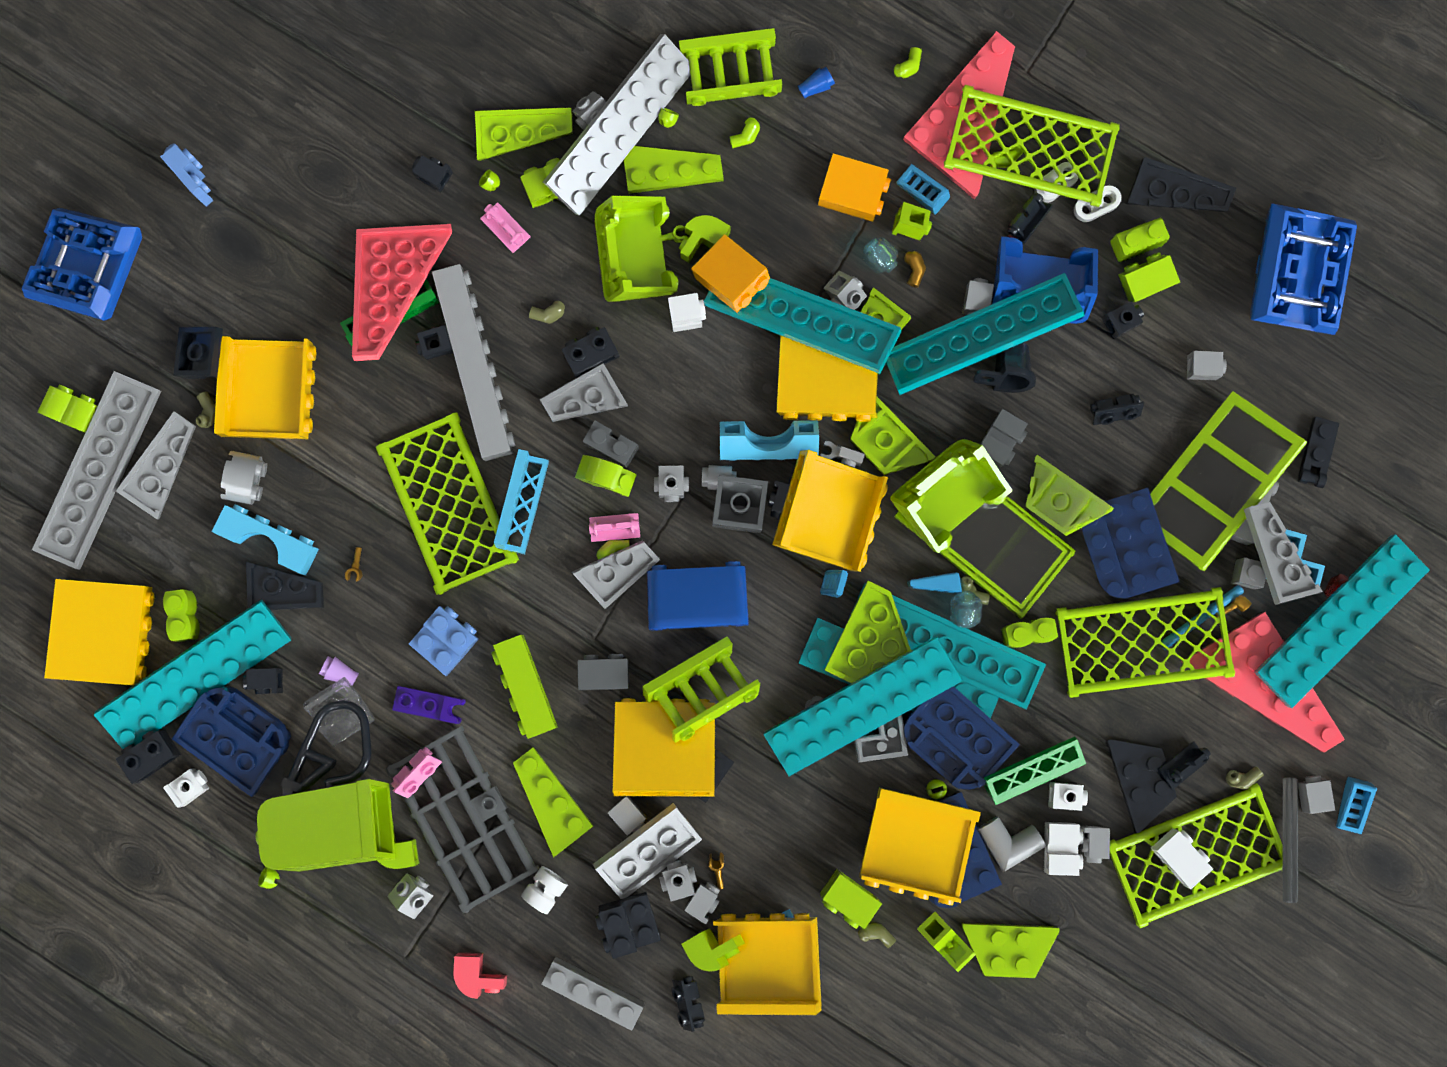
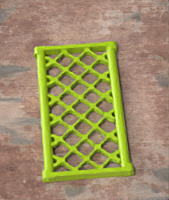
M965 85L962 88V99L948 155L944 161V168L952 170L957 168L1089 202L1091 206L1095 207L1101 205L1103 189L1120 124L1113 122L1108 124L975 90L973 86ZM967 98L974 99L976 108L965 113ZM987 103L997 105L999 112L997 116L988 119L982 110ZM1010 109L1021 111L1022 121L1012 125L1007 119L1006 114ZM975 112H979L985 121L977 127H973L968 119V116ZM1033 115L1044 117L1046 126L1035 131L1029 120ZM998 118H1002L1008 126V129L1001 133H997L991 125V122ZM964 120L970 131L963 135H958L961 122ZM1057 121L1067 123L1069 133L1059 137L1052 126ZM1021 124H1026L1031 132V135L1024 139H1020L1014 128ZM984 126L989 127L993 134V137L987 141H982L976 132ZM1080 127L1091 129V140L1085 143L1079 140L1076 132ZM1045 130H1049L1055 141L1048 145H1044L1038 137V134ZM1007 132H1011L1017 141L1016 144L1010 147H1005L1000 139V136ZM1104 133L1110 134L1107 149L1104 148L1099 140ZM972 134L979 145L968 150L962 139ZM1068 136H1072L1078 144V147L1071 151H1067L1061 140ZM1031 138H1034L1040 146V149L1034 153H1029L1023 144ZM993 140H996L1002 148V152L995 156L990 155L985 147L986 144ZM1091 142H1096L1101 150V153L1095 157H1090L1085 149V146ZM956 143H959L964 150V154L959 159L953 157ZM1057 144L1064 155L1054 160L1049 155L1047 148ZM1019 146L1026 157L1015 162L1009 151ZM977 149H982L988 158L983 165L973 162L971 153ZM1077 150H1081L1087 159L1086 162L1079 166L1075 165L1070 157V154ZM1040 152L1044 153L1049 161V164L1042 168H1038L1032 159L1033 156ZM1001 155H1006L1011 166L1006 171L997 169L994 159ZM1104 156L1102 171H1099L1094 164V160ZM1066 158L1071 164L1072 170L1062 174L1057 168L1056 163ZM1024 161H1029L1035 170L1030 177L1020 175L1018 165ZM1087 164L1091 165L1096 173V176L1089 180H1085L1079 171L1080 168ZM1052 167L1058 178L1053 183L1044 181L1041 171ZM1071 173H1076L1081 180V184L1077 189L1067 187L1065 177ZM1099 179L1096 194L1090 193L1088 183Z
M452 413L443 419L376 446L378 455H382L432 576L436 595H441L451 588L505 565L516 563L519 560L516 552L498 549L495 544L492 547H488L480 543L481 536L485 530L494 531L496 535L500 519L460 426L461 420L458 413ZM448 423L451 427L446 435L434 432V429ZM428 433L423 445L411 441L415 437ZM431 435L443 438L444 441L439 451L427 448ZM448 441L457 442L460 451L454 458L443 454L444 447ZM405 442L401 454H391L389 448ZM410 444L421 448L416 461L405 458V452ZM425 451H430L437 455L432 467L420 463ZM441 457L453 461L451 469L447 474L436 469ZM403 460L414 463V469L409 477L400 476L397 467ZM457 463L466 464L469 470V474H467L464 480L452 476ZM419 466L430 470L426 483L414 480L415 472ZM434 473L446 476L442 489L430 486ZM450 479L462 483L457 496L445 491ZM412 482L424 487L419 499L410 498L406 489L409 488ZM467 485L475 486L479 494L474 502L466 501L461 497ZM427 489L439 492L440 495L435 505L423 502ZM444 495L455 498V504L450 512L439 508L440 501ZM460 501L471 505L467 518L455 515L456 507ZM420 505H426L433 509L429 521H419L415 511L419 509ZM475 508L485 509L488 518L482 525L471 521ZM437 511L449 515L444 528L432 523ZM453 517L465 522L460 534H455L448 530ZM468 524H474L481 528L479 536L475 541L464 536ZM430 527H435L442 531L441 538L437 544L428 543L425 533L428 532ZM447 533L458 537L454 550L446 549L441 545ZM462 540H467L474 544L469 557L457 552ZM478 546L490 550L489 557L485 563L476 561L473 558ZM440 549L451 553L447 566L437 565L434 558ZM493 553L504 554V560L489 565ZM455 556L467 559V565L462 573L451 569ZM471 562H476L483 566V569L467 575ZM448 572H454L461 576L460 579L445 584L443 579L447 576Z
M1221 587L1211 588V591L1069 610H1066V607L1056 609L1069 698L1079 697V694L1178 681L1224 676V678L1235 677ZM1216 600L1218 618L1207 611L1210 601ZM1195 603L1200 609V613L1193 621L1182 614L1185 604ZM1170 606L1175 612V616L1169 624L1164 623L1157 617L1160 607ZM1145 609L1150 615V620L1144 627H1140L1133 622L1132 617L1135 611ZM1121 613L1122 617L1125 618V623L1120 630L1117 631L1108 625L1107 621L1110 614ZM1203 613L1214 619V624L1208 631H1204L1196 623ZM1096 616L1097 620L1100 621L1101 625L1094 634L1083 628L1085 617ZM1178 616L1189 622L1188 629L1182 635L1171 627ZM1071 619L1076 625V629L1071 636L1067 637L1064 620ZM1154 619L1164 626V631L1158 638H1155L1146 630ZM1128 623H1132L1140 630L1133 641L1128 640L1122 635V630ZM1217 624H1220L1222 642H1219L1211 635V631ZM1103 626H1107L1115 633L1109 644H1105L1097 638V633ZM1192 627H1196L1204 634L1198 645H1194L1186 639V635ZM1079 629L1090 636V640L1083 648L1072 641V637ZM1167 630L1172 631L1179 637L1178 642L1171 649L1161 642V638ZM1143 633L1154 640V644L1147 652L1136 645V641ZM1118 636L1129 643V647L1123 655H1119L1111 648V644ZM1206 638H1210L1218 644V648L1212 656L1207 655L1200 649L1201 644ZM1092 640H1096L1104 646V651L1098 658H1094L1086 651ZM1181 641H1185L1193 647V652L1187 659H1183L1175 652ZM1068 643L1073 644L1080 651L1074 661H1070ZM1157 644L1168 650V655L1162 662H1158L1150 655V652ZM1132 647L1143 653V658L1136 666L1125 658ZM1221 648L1224 650L1225 666H1220L1215 660V656ZM1108 650L1118 656V662L1112 669L1107 668L1100 661ZM1198 651L1207 657L1208 661L1205 664V668L1194 669L1190 664V659L1195 652ZM1081 654H1086L1094 661L1087 672L1082 671L1076 666V661ZM1171 655H1175L1183 662L1178 672H1169L1165 667V662ZM1146 658H1150L1158 665L1155 675L1145 676L1140 670V665ZM1121 661L1126 662L1133 668L1130 678L1120 679L1115 673V669ZM1099 664L1108 671L1105 681L1095 682L1090 676V672L1095 665ZM1072 667L1083 674L1080 684L1074 685Z
M1257 783L1245 791L1155 825L1139 833L1117 841L1114 839L1110 840L1109 854L1133 911L1136 925L1139 928L1148 926V922L1280 870L1283 872V844L1263 798L1261 788ZM1256 798L1261 814L1250 810V799ZM1237 805L1243 810L1238 823L1227 819V808ZM1249 812L1259 817L1258 824L1254 830L1243 825L1246 814ZM1214 814L1220 819L1215 832L1204 828V817ZM1264 820L1271 837L1264 836L1259 832ZM1226 821L1236 826L1232 839L1223 837L1220 834L1223 823ZM1191 823L1197 828L1191 845L1194 848L1204 849L1208 857L1211 854L1220 856L1223 862L1219 871H1211L1216 875L1214 886L1206 888L1199 882L1192 888L1191 895L1182 897L1177 893L1180 883L1178 879L1171 890L1162 887L1160 884L1165 872L1173 874L1168 870L1167 865L1158 866L1151 862L1154 853L1152 849L1146 859L1136 856L1135 844L1145 841L1152 847L1159 841L1158 835L1169 832L1172 828L1181 832V826ZM1241 829L1252 833L1248 846L1241 845L1236 841ZM1203 830L1213 835L1209 848L1202 847L1197 843L1200 832ZM1257 836H1261L1269 842L1264 853L1253 850V844ZM1218 838L1229 842L1225 855H1220L1213 850ZM1273 844L1276 847L1280 860L1275 861L1269 856ZM1234 845L1243 847L1246 850L1244 858L1240 863L1230 859V853ZM1120 850L1128 855L1127 862L1123 868L1116 853ZM1251 852L1262 857L1261 867L1254 870L1246 865L1247 858ZM1132 858H1138L1144 862L1140 875H1135L1128 871ZM1228 861L1239 866L1238 876L1232 879L1223 875L1224 867ZM1149 865L1158 867L1161 870L1156 882H1151L1144 878ZM1126 874L1135 876L1138 879L1133 891H1131L1125 876ZM1143 881L1154 886L1149 899L1137 894L1139 886ZM1159 888L1170 893L1169 903L1161 907L1154 902L1155 894ZM1137 897L1147 902L1146 912L1143 914L1140 913L1135 901Z

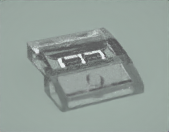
M346 677L341 678L303 703V708L314 719L317 712L328 703L340 700L352 701L365 711L369 724L374 721L369 708ZM338 709L324 717L318 730L334 747L361 730L360 721L354 712L348 709Z

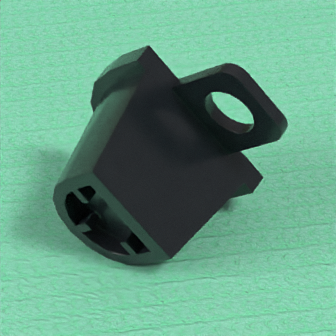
M1023 342L997 353L995 372L979 370L973 377V382L993 385V391L1018 393L1031 390L1036 384V376L1031 369L1029 346ZM989 376L992 379H983L981 377Z

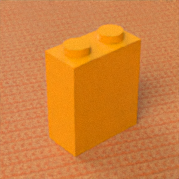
M833 153L818 206L873 222L875 214L880 216L884 201H881L880 197L882 192L887 193L891 179L886 177L889 170Z
M725 234L691 268L696 280L736 313L741 308L748 306L752 297L758 291L763 290L770 279L767 268Z

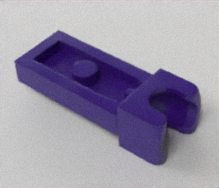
M397 686L392 710L460 724L462 719L453 715L452 708L455 705H464L466 701L461 698Z

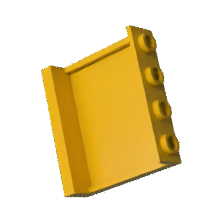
M222 336L217 376L214 433L221 437L308 439L309 433L312 432L313 428L312 419L309 418L310 409H313L314 406L311 385L315 383L312 361L316 360V347L313 346V343L308 339H304V342L233 340L231 337Z
M781 336L777 413L783 416L785 420H798V416H807L808 420L820 421L822 417H832L833 421H846L847 417L856 418V421L870 422L871 418H877L878 373Z
M811 450L800 451L772 545L850 571L861 572V569L867 562L866 552L868 545L874 538L873 528L875 521L878 520L881 513V500L886 495L888 489L886 484L888 477H878L818 456L817 452Z
M56 579L44 678L135 685L144 679L147 673L146 666H144L145 656L149 652L147 634L152 626V618L149 617L150 607L153 606L155 599L152 587Z
M626 698L622 699L621 702H615L614 796L714 797L715 719L694 731L695 734L685 741L679 740L675 743L672 739V730L676 726L659 701L653 700L649 703L647 700L646 702H636L635 699ZM684 699L671 700L685 722L698 715L691 704L685 702ZM700 699L706 710L715 705V703H710L708 699Z
M879 788L859 874L860 879L865 880L864 885L879 888V884L887 885L890 891L903 894L904 890L914 892L913 896L928 900L929 896L938 897V902L953 906L954 902L961 903L960 892L976 822H979L981 812Z
M783 913L770 914V918H760V914H746L745 918H736V914H722L721 918L713 922V926H718L719 946L738 935H741L745 944L738 947L739 953L727 959L729 965L720 969L721 1001L717 1003V1014L817 1015L822 1010L817 917L809 918V913L794 914V918H785Z

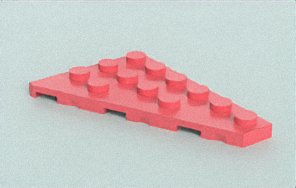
M997 31L903 139L973 199L979 194L983 175L953 168V170L944 168V161L948 155L962 99V88L965 85L973 86L975 90L1003 96L1015 46ZM967 98L965 113L976 108L974 99ZM987 103L982 108L988 119L997 116L999 113L997 105ZM979 112L968 116L973 127H977L985 122ZM997 119L991 122L994 129ZM964 120L961 122L958 135H963L970 131ZM987 126L976 131L982 141H987L993 137L992 132ZM972 134L962 139L968 150L979 145ZM991 142L985 145L988 152L990 150ZM956 143L953 157L959 159L964 154V150L959 143ZM977 149L971 153L974 163L983 165L987 160V156L982 149Z
M451 224L356 229L352 357L354 361L380 359L452 234Z
M1266 612L1260 613L1228 633L1235 677L1224 678V676L1204 679L1214 683L1226 693L1244 702L1253 710L1263 714L1264 717L1290 731L1320 752H1326L1345 740L1313 688L1293 708H1288L1254 673L1284 643ZM1214 641L1201 650L1207 655L1212 656L1217 650L1218 644ZM1223 648L1215 656V660L1220 666L1226 665ZM1196 652L1190 659V664L1194 669L1205 668L1208 659L1200 652Z

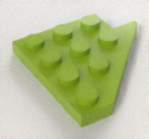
M867 581L824 669L825 671L849 683H853L911 651L890 591Z

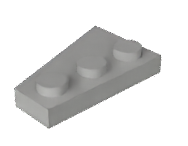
M604 363L540 399L553 422L628 407Z
M642 540L574 570L572 573L606 609L660 559Z

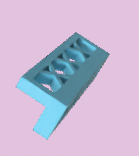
M518 449L494 540L496 548L525 554L549 460L529 456L528 451ZM529 462L542 465L540 474L533 478H530L527 473ZM538 480L537 487L533 483ZM531 484L535 490L534 497L524 501L521 496V490ZM519 499H520L521 502H522V504H520L519 506H517V505H518V502H519ZM532 503L531 510L527 506ZM525 507L529 517L528 520L519 525L514 518L515 513ZM513 522H514L515 525H516V527L513 528V529H511V528H512V524H513ZM526 526L525 533H523L521 528ZM519 530L523 536L521 547L507 544L509 536Z

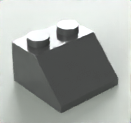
M719 475L712 527L761 533L768 481Z

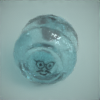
M873 238L862 250L864 253L863 261L877 274L884 271L889 273L898 264L896 261L898 250L885 238Z
M962 591L953 596L950 601L949 615L951 622L958 627L967 629L979 624L982 619L981 599L970 591Z

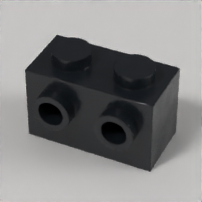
M599 327L593 328L586 333V337L580 340L577 338L572 339L565 344V348L561 349L576 379L603 363L605 365L620 357L605 327L601 329Z
M153 729L142 736L143 741L135 745L133 743L121 750L122 755L116 758V761L131 784L141 783L181 755L166 730L156 731Z

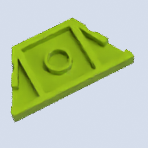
M878 397L876 398L877 418H871L870 422L857 421L850 439L883 475L926 463L935 458L931 451Z
M1037 455L1034 462L1036 466L1034 476L1031 477L1030 481L1031 491L1027 497L1026 507L1067 536L1112 512L1114 509L1112 506Z
M962 923V929L967 936L972 951L976 954L975 956L984 976L1035 978L1059 933V927Z

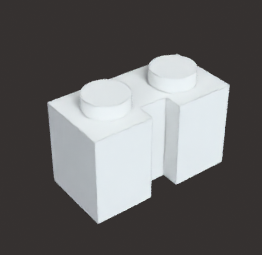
M697 293L668 298L673 332L702 327V320L706 319L703 300H698Z
M1045 822L1044 872L1048 875L1079 876V869H1083V856L1078 854V845L1083 844V830L1080 829V825L1076 823Z
M1172 828L1151 849L1185 887L1192 889L1213 868L1208 864L1210 861L1209 857L1201 849L1197 851L1191 845L1193 839L1184 830L1180 832Z

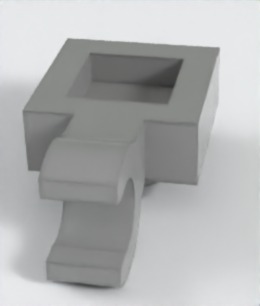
M830 441L824 442L823 446L829 447L831 454L825 455L821 453V457L830 460L837 458L842 460L841 464L853 468L856 465L861 466L865 454L842 446H836Z

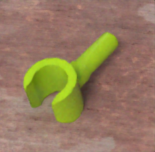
M678 225L674 228L673 232L656 239L662 241L674 240L681 243L686 236L679 237L676 235V232L683 231L685 227Z

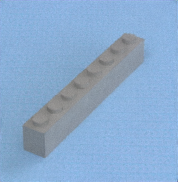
M460 264L433 271L435 286L481 457L484 461L513 454L512 447L516 445L512 432L508 433L505 425L509 423L506 409L501 410L499 400H503L499 385L495 386L493 377L497 376L493 362H488L487 354L490 353L487 339L483 340L480 331L484 330L481 317H476L474 308H477L478 304L475 294H470L468 285L472 284L468 270L464 271Z

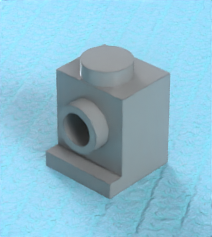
M1080 826V829L1084 832L1083 844H1080L1081 852H1084V856L1087 857L1086 862L1102 863V859H1109L1110 828L1104 826Z
M701 882L684 911L706 924L709 919L706 915L707 912L712 914L719 903L716 898L720 889L710 882H707L706 885Z

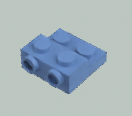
M176 144L168 146L160 157L196 198L205 206L209 205L213 199L208 195L211 190L202 181L206 177L200 171L203 166L186 148L181 150Z
M439 606L423 624L424 627L411 640L409 645L442 674L448 676L479 638L475 635L477 630L469 623L465 622L463 625L456 619L459 615L449 606L445 609Z

